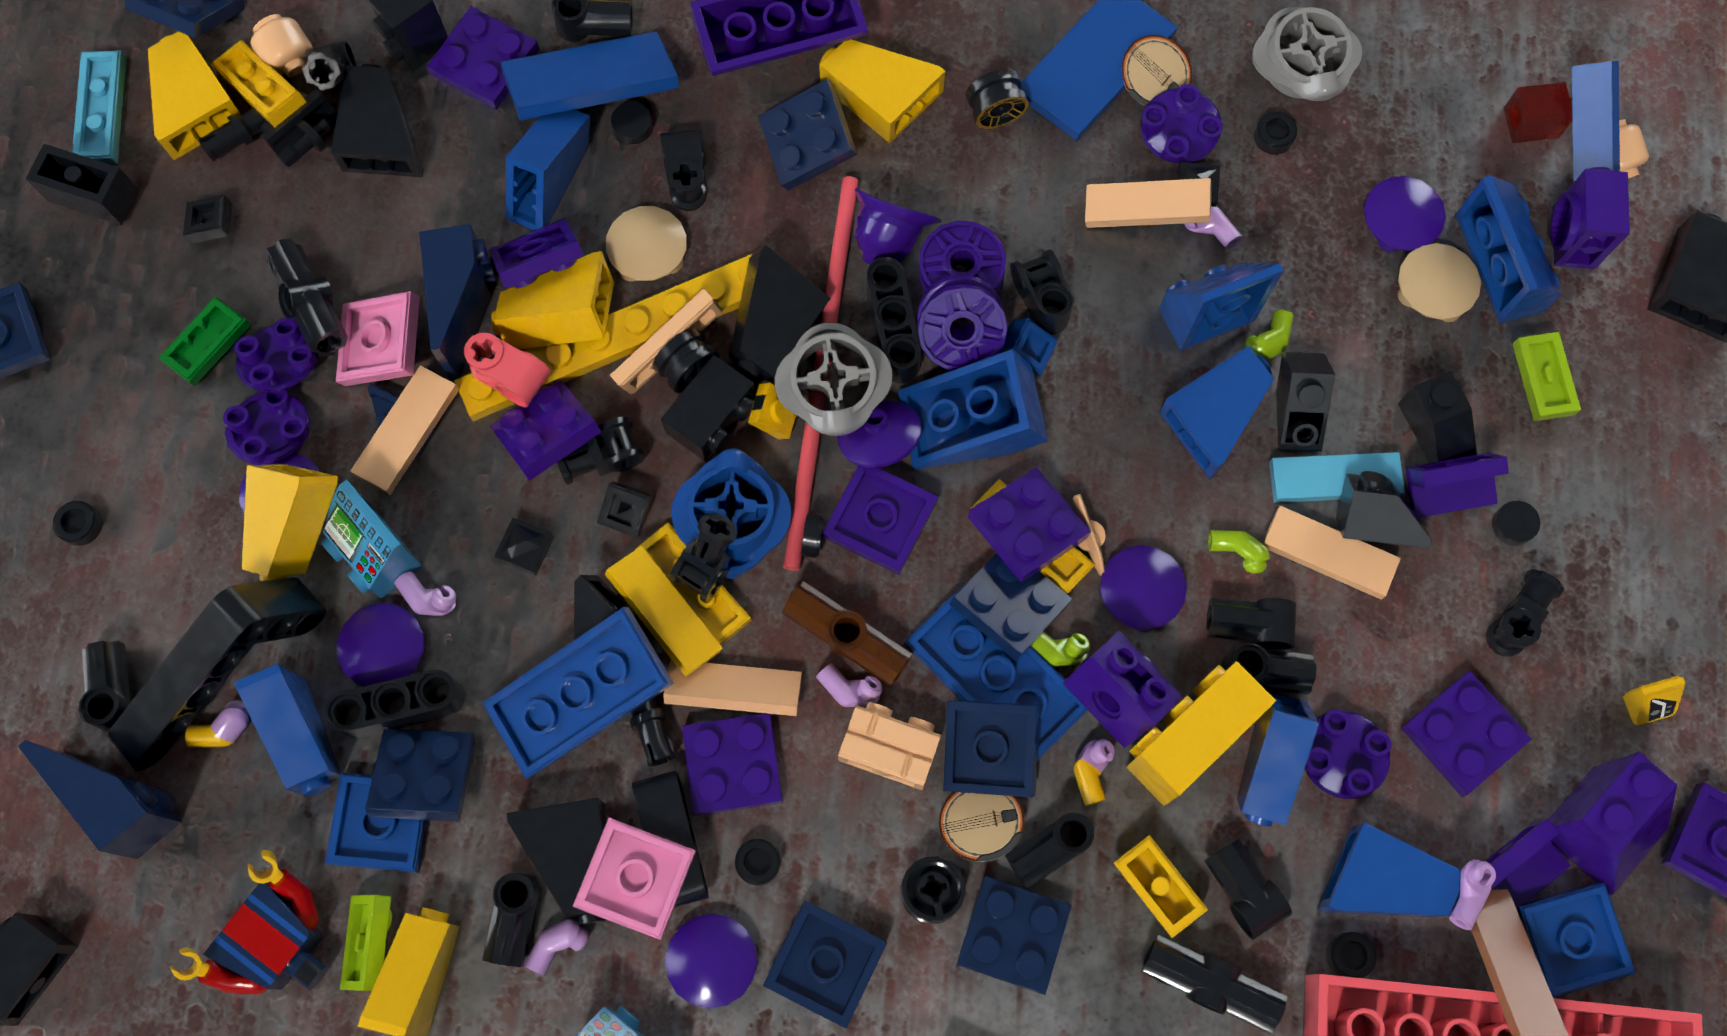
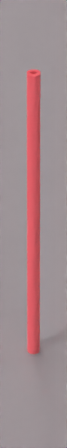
M846 176L842 180L825 294L831 299L822 310L820 324L837 323L857 195L855 189H858L859 182L857 178ZM823 350L816 351L813 371L818 370L824 362ZM828 371V378L821 381H829L830 371ZM820 391L810 392L808 403L824 411L826 394ZM806 421L791 511V523L783 568L790 571H799L801 567L804 527L807 513H809L821 434L809 426Z

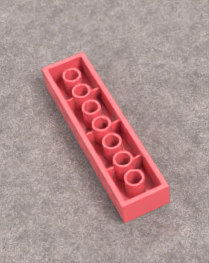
M1326 974L1305 975L1303 1036H1512L1495 992ZM1553 998L1569 1036H1703L1702 1014Z

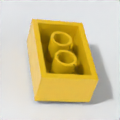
M1237 661L1227 670L1219 664L1191 691L1197 697L1195 701L1187 695L1160 721L1166 727L1163 732L1155 726L1129 751L1135 759L1126 768L1163 806L1180 796L1276 702Z

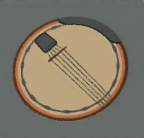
M1150 35L1136 40L1127 49L1122 61V78L1130 95L1140 104L1147 106L1158 94L1170 89L1179 88L1184 84H1191L1192 68L1186 53L1177 43L1163 36Z
M953 792L943 804L939 816L940 833L949 849L964 859L976 862L992 861L1009 853L1019 842L1025 824L1024 812L1018 799L1015 796Z

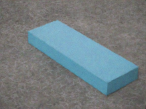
M121 50L81 52L72 153L110 165H118L127 59Z
M1399 452L1272 458L1269 462L1274 503L1340 500L1346 473L1360 475L1364 471L1383 474L1390 478L1402 495L1405 493Z

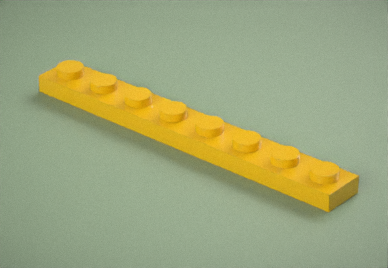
M752 254L609 314L603 339L524 350L540 359L551 370L550 375L539 391L552 385L559 379L563 383L633 354L703 288L723 309L718 317L738 309L749 258ZM472 373L454 380L473 422L515 404L500 392L479 382Z

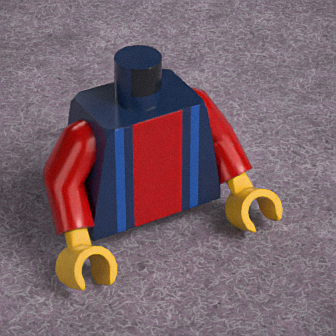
M270 850L261 851V856L271 863V866L266 871H258L253 865L248 863L250 878L259 884L203 953L209 960L202 962L194 949L190 947L181 948L179 952L182 955L194 959L193 965L187 970H179L174 966H170L172 973L176 978L184 981L198 976L200 983L230 994L260 995L268 989L282 990L292 978L307 990H312L323 979L328 968L311 955L323 938L322 932L317 928L320 917L311 890L288 870H279L276 856Z

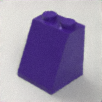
M1641 752L1595 766L1549 818L1560 832L1551 842L1593 881L1604 882L1608 894L1613 895L1669 829L1677 784Z

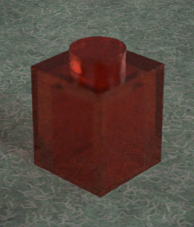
M1566 82L1518 87L1504 106L1512 143L1561 137L1572 123V98L1569 97Z

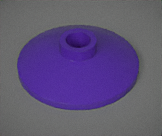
M883 400L872 411L869 419L863 426L850 434L838 436V445L843 456L855 465L867 468L889 466L904 459L915 449L922 434L921 422L918 414L910 406L898 401Z

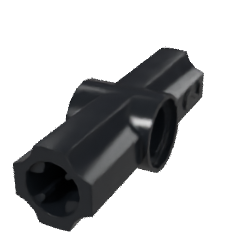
M281 239L273 246L266 248L264 259L278 285V301L281 311L286 318L295 319L310 351L316 352L319 357L333 355L338 349L345 347L348 336L333 309V293L330 283L326 277L316 276L301 245L294 243L292 239Z
M1160 935L1155 936L1144 958L1141 969L1142 973L1186 993L1185 997L1202 1007L1222 1015L1228 1013L1269 1034H1273L1281 1022L1288 996L1263 985L1261 982L1242 975V970L1220 958L1206 953L1200 955Z

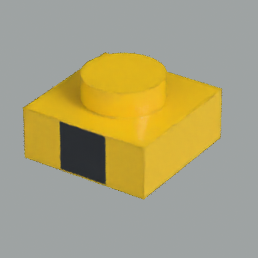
M759 384L748 423L779 440L790 439L796 415L782 405L776 394L774 384Z

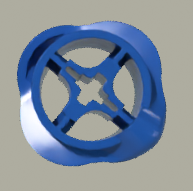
M739 449L722 451L707 462L692 478L688 479L677 491L671 510L675 532L679 539L688 546L698 537L699 530L697 525L702 516L706 514H719L728 518V511H731V502L734 501L735 517H732V522L735 524L738 534L734 542L728 545L725 553L731 556L726 568L728 571L727 579L738 578L755 567L766 554L783 541L791 523V506L784 489L766 473L758 462ZM739 490L754 495L762 504H757V500L746 499ZM719 491H723V493L716 498H708ZM757 529L750 535L739 538L740 534L745 530Z

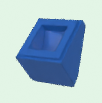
M1028 317L1018 319L1009 324L1004 346L998 354L1013 349L1032 365L1034 374L1042 375L1058 339Z

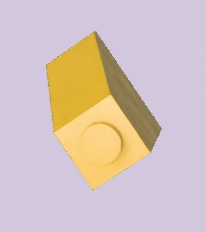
M178 31L172 35L165 36L158 43L148 48L154 135L171 158L176 160L200 146L197 141L198 138L204 137L229 122L227 117L233 113L239 116L240 112L188 35Z
M852 39L843 41L837 48L832 47L827 50L819 64L820 82L826 79L829 80L835 87L839 101L889 144L944 92L945 70L940 66Z
M602 251L593 252L577 259L573 266L565 270H551L537 276L533 283L525 287L515 288L513 286L500 292L496 310H493L491 314V323L495 334L500 335L503 341L519 350L603 339L614 280Z
M287 464L247 465L242 570L259 574L260 581L285 579L287 575L306 574L337 487L338 476Z
M422 907L420 916L405 913L357 1027L392 1036H428L460 926L447 923L448 913Z

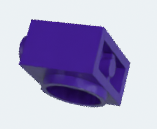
M1607 167L1584 169L1566 192L1559 196L1553 206L1550 223V241L1554 249V266L1596 269L1630 234L1628 172L1611 171Z
M1120 631L1116 632L1063 682L1066 688L1123 748H1126L1156 725L1183 697L1160 674L1154 663L1144 654L1140 653Z

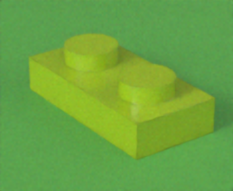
M1559 332L1517 338L1512 345L1533 421L1574 416L1581 411Z
M351 895L340 990L372 991L386 959L384 956L386 938L392 923V912L390 910L391 896Z

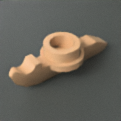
M1078 494L1072 498L1074 512L1089 528L1091 533L1085 541L1077 546L1089 552L1090 560L1095 564L1094 567L1098 574L1102 576V573L1105 571V564L1100 547L1104 544L1106 538L1105 530L1097 521L1090 520L1082 495Z

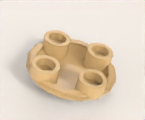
M638 206L623 212L612 222L606 235V253L611 265L619 271L620 276L624 280L629 282L654 281L669 274L677 273L683 266V257L687 248V235L681 221L670 211L656 206Z
M1439 243L1428 244L1410 252L1401 264L1398 276L1400 288L1397 295L1403 305L1411 307L1425 317L1443 320L1444 322H1454L1462 314L1469 311L1478 299L1481 280L1477 267L1467 254L1453 246Z

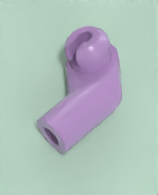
M1211 206V222L1184 223L1185 227L1192 232L1215 235L1227 250L1233 248L1242 239L1240 232L1218 207Z
M412 571L400 575L394 582L416 614L444 616L456 606V593L451 587L442 585L441 589H425Z
M833 663L827 665L816 676L818 681L843 707H856V705L866 707L868 702L876 703L882 693V684L876 677L866 676L865 680H847Z
M1474 859L1466 863L1461 870L1460 897L1449 919L1453 924L1462 929L1472 930L1490 894L1491 886L1496 879L1495 869L1490 863Z
M571 919L544 928L539 934L524 966L544 976L557 951L567 949L568 947L579 951L586 946L589 940L588 929L584 926H579L577 920Z

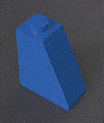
M570 110L541 116L506 156V220L534 231L549 225L588 149L589 115L577 110Z
M1247 346L1166 398L1159 413L1208 479H1211L1218 473L1272 384L1274 378L1271 368L1261 355H1256Z
M277 663L234 682L285 789L297 794H303L305 797L313 796L331 787L330 781L339 778L341 772L307 681Z
M1266 690L1276 702L1255 721L1237 801L1241 813H1245V817L1251 822L1263 826H1272V823L1275 822L1286 826L1319 722L1307 701Z
M1364 822L1351 828L1317 909L1325 913L1425 918L1450 916L1460 897L1461 870Z

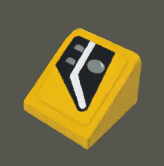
M1678 675L1643 685L1624 693L1625 695L1622 697L1632 722L1639 726L1673 716L1678 710L1685 687V680Z

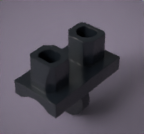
M317 88L310 94L301 91L300 94L307 103L277 127H273L268 121L261 125L263 134L260 136L286 167L291 166L312 147L319 152L325 150L327 145L322 138L336 126L338 114L330 106L323 93Z

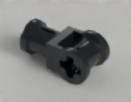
M616 417L603 422L598 426L601 431L599 435L557 462L566 485L572 484L573 478L596 469L600 476L611 472L631 469L643 462L645 454L642 449L637 448L630 430L633 424L629 417ZM617 440H621V443L623 445L622 449H619Z
M706 514L701 517L697 525L699 530L698 537L683 550L669 576V580L674 584L681 582L700 594V600L704 603H708L713 599L727 576L728 571L726 568L731 556L725 553L728 545L734 542L738 534L735 524L730 519L719 514Z
M1536 569L1528 570L1524 576L1525 585L1516 599L1508 604L1501 617L1488 627L1486 640L1489 647L1496 654L1505 657L1517 655L1525 647L1533 645L1540 638L1542 632L1541 625L1549 614V611H1547L1548 606L1553 598H1559L1564 591L1561 582L1551 574Z

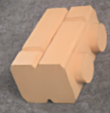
M868 702L866 708L856 705L839 751L838 761L923 791L941 738L940 734L933 732L935 725L915 717H910L908 723L891 717L893 713L891 709L876 703Z

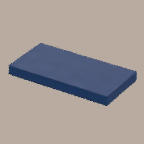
M1098 0L1021 82V90L1025 92L1030 107L1077 142L1126 89L1122 78V61L1130 45L1136 40L1150 35L1163 36L1171 40L1176 34L1178 27L1141 0Z
M657 31L501 62L502 73L519 120L679 88L678 75Z
M966 582L904 642V645L960 701L1039 705L1038 761L1088 710L1063 684L1066 679L1032 646L1016 662L949 605L953 597L967 584Z
M623 607L482 702L525 779H529L672 686L674 682L630 608Z

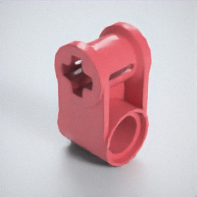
M490 333L473 335L464 347V356L470 365L473 376L479 382L500 392L508 400L522 407L529 406L551 373L549 367L534 355L519 350Z

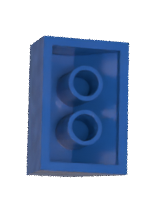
M1492 175L1483 177L1455 216L1499 324L1545 312L1561 296L1560 281L1557 274L1551 271L1544 254L1543 240L1535 233L1529 219L1528 204L1520 197L1515 184Z

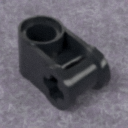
M701 129L661 133L663 162L672 203L683 211L697 210L704 204L707 196L704 173L705 155Z
M1048 249L1043 251L1042 256L1022 264L1018 261L1011 263L1010 272L1018 294L1023 298L1033 322L1051 335L1065 330L1069 324L1074 299L1054 252ZM1046 305H1056L1062 311L1053 313L1047 311L1044 307Z

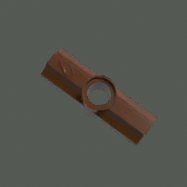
M804 581L796 587L782 610L783 615L828 644L836 655L847 657L890 687L898 680L912 658V653L867 624L859 613L846 610ZM843 625H851L858 630L859 636L851 643H843L835 637L836 630Z

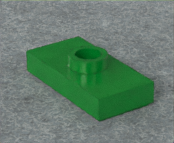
M215 296L158 358L188 383L195 386L251 324L246 318Z

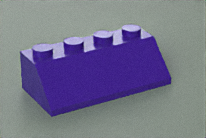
M695 0L690 2L694 29L704 61L712 76L868 35V28L858 0Z

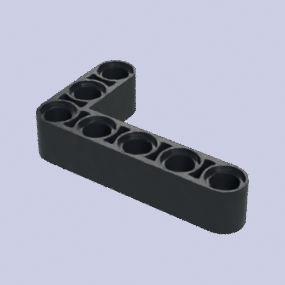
M296 577L239 584L226 588L217 594L206 606L108 731L107 737L136 771H142L151 767L167 754L254 644L306 634L324 619L327 610L302 581Z

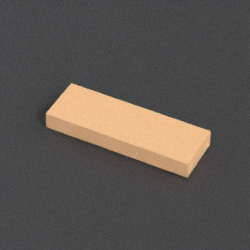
M1211 178L1089 184L1086 188V227L1211 222Z
M703 288L613 371L610 376L621 388L629 394H634L657 373L653 368V362L667 342L677 334L690 328L698 329L699 332L703 331L722 313L723 309Z
M420 365L350 470L352 475L391 495L459 391L457 385Z
M1280 505L1275 511L1262 542L1269 551L1381 600L1387 595L1401 559L1361 540L1343 538L1340 531Z
M672 659L670 660L668 674L674 684L664 690V704L797 716L802 672L705 663L685 677Z

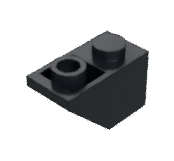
M1282 352L1276 389L1279 450L1322 451L1335 380V372L1325 353Z

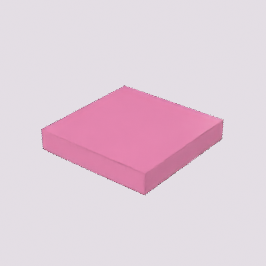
M408 291L343 304L341 324L348 338L345 347L338 350L335 382L346 387L414 375L420 296Z
M609 818L573 907L662 940L696 850Z

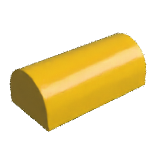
M1150 835L1114 862L1115 866L1171 938L1208 911L1204 903Z

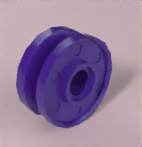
M954 221L941 225L928 235L920 249L919 282L923 294H925L930 286L941 279L962 274L980 278L991 285L999 295L1003 288L1006 254L1002 243L989 228L976 222ZM957 264H966L972 269L966 273H959L952 267Z
M962 274L945 277L930 286L919 301L916 320L920 344L930 360L941 367L956 370L997 355L1004 346L1007 323L1002 301L994 288L980 278ZM965 317L972 320L966 328L958 329L951 326L952 322L957 318Z

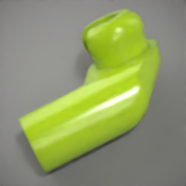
M1286 310L1274 311L1270 330L1258 336H1249L1245 340L1244 348L1249 346L1256 355H1261L1265 360L1282 354L1287 349L1294 318L1293 313Z
M1233 530L1209 531V551L1237 552L1244 558L1243 567L1249 573L1258 574L1266 570V560L1270 559L1268 549L1248 532Z
M1043 632L1033 643L1032 647L1051 666L1055 667L1077 665L1085 660L1090 650V643L1084 635L1074 633L1070 638L1053 640L1046 632Z

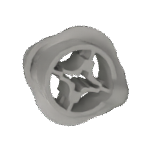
M1288 7L1275 13L1267 22L1262 35L1255 42L1252 50V60L1256 70L1265 79L1270 81L1277 90L1293 98L1311 101H1325L1339 95L1348 85L1351 75L1360 64L1362 58V46L1358 37L1336 15L1316 7ZM1291 35L1292 38L1289 41L1288 47L1280 49V37ZM1333 57V71L1324 73L1323 68L1325 67L1326 59Z
M823 323L806 331L798 340L794 349L781 361L775 374V390L782 405L806 421L813 429L825 435L842 436L850 434L863 426L869 419L872 411L886 397L892 383V368L887 356L878 347L861 338L850 327L839 323ZM836 348H845L854 352L861 358L866 368L858 369L857 366L842 364L837 357ZM823 350L824 362L822 366L816 371L807 372V376L798 377L805 360L814 352ZM830 359L833 360L834 370L837 371V375L840 377L845 376V378L839 380L837 399L834 398L833 388H830L829 382L821 381L828 378ZM869 381L867 391L862 399L854 406L844 409L843 395L849 387L859 385V382ZM810 389V392L820 391L826 394L830 401L831 411H823L809 404L802 396L800 390Z

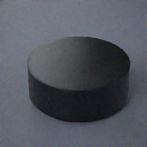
M625 102L619 105L612 113V128L615 136L621 142L639 144L650 136L653 122L649 110L643 104Z
M1271 112L1264 115L1259 120L1254 131V140L1257 146L1265 153L1272 155L1288 151L1297 136V126L1294 120L1281 112Z
M71 501L64 504L58 509L53 518L55 534L61 540L73 546H83L91 543L97 538L102 529L100 513L83 501Z
M1510 501L1504 504L1495 512L1492 519L1495 535L1502 542L1512 546L1523 545L1533 539L1538 534L1541 524L1539 514L1535 508L1523 501Z
M807 513L801 556L819 557L824 528V518L822 515Z
M749 840L736 853V871L740 878L750 885H766L772 882L780 871V855L775 846L766 840Z
M1345 932L1338 934L1330 941L1327 947V962L1332 971L1338 976L1364 978L1373 971L1376 965L1377 955L1375 947L1361 933Z

